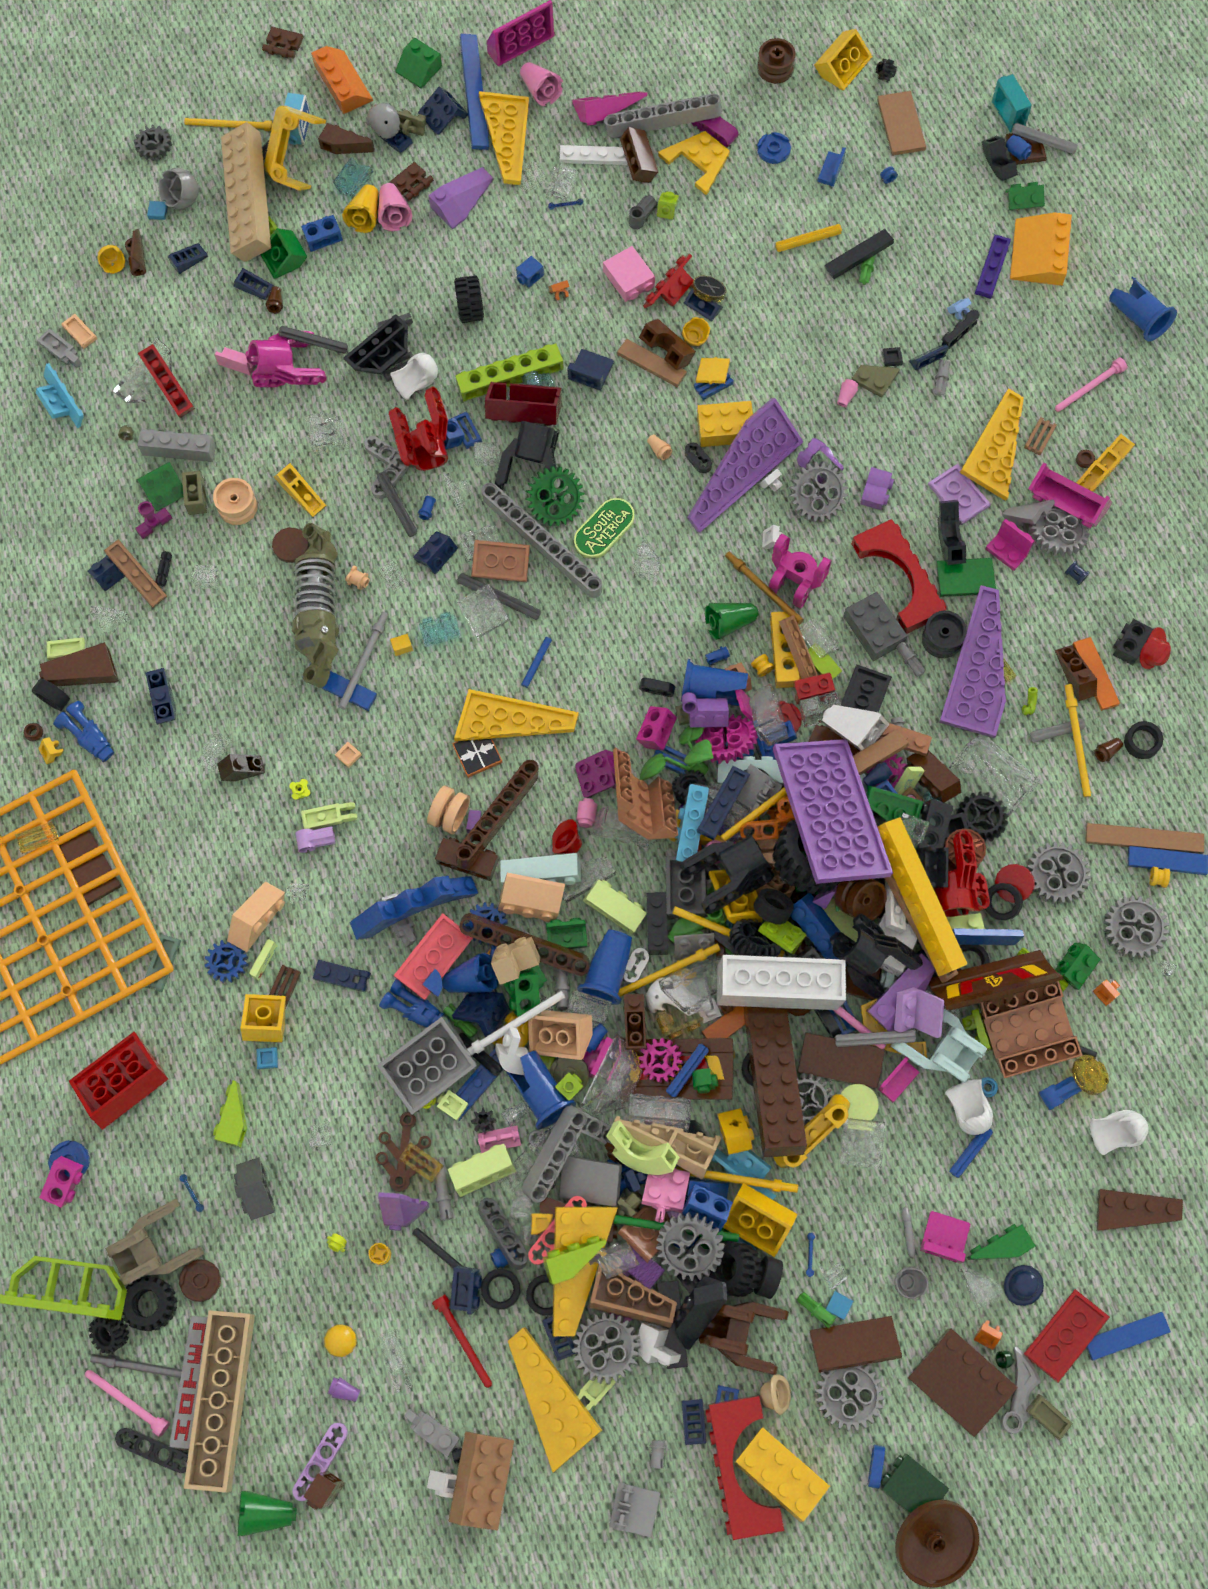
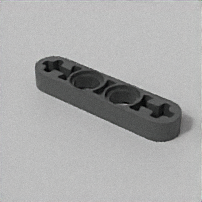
M492 1198L482 1199L478 1208L480 1217L509 1265L515 1270L523 1269L528 1261V1254L496 1201ZM484 1206H487L488 1208H489V1207H492V1208H491V1213L489 1212L488 1209H485V1210H484ZM494 1221H500L502 1222L504 1227L502 1229H496L493 1227L492 1223ZM504 1238H511L514 1244L506 1246L502 1240ZM517 1255L518 1258L522 1257V1262L519 1260L515 1261V1256Z

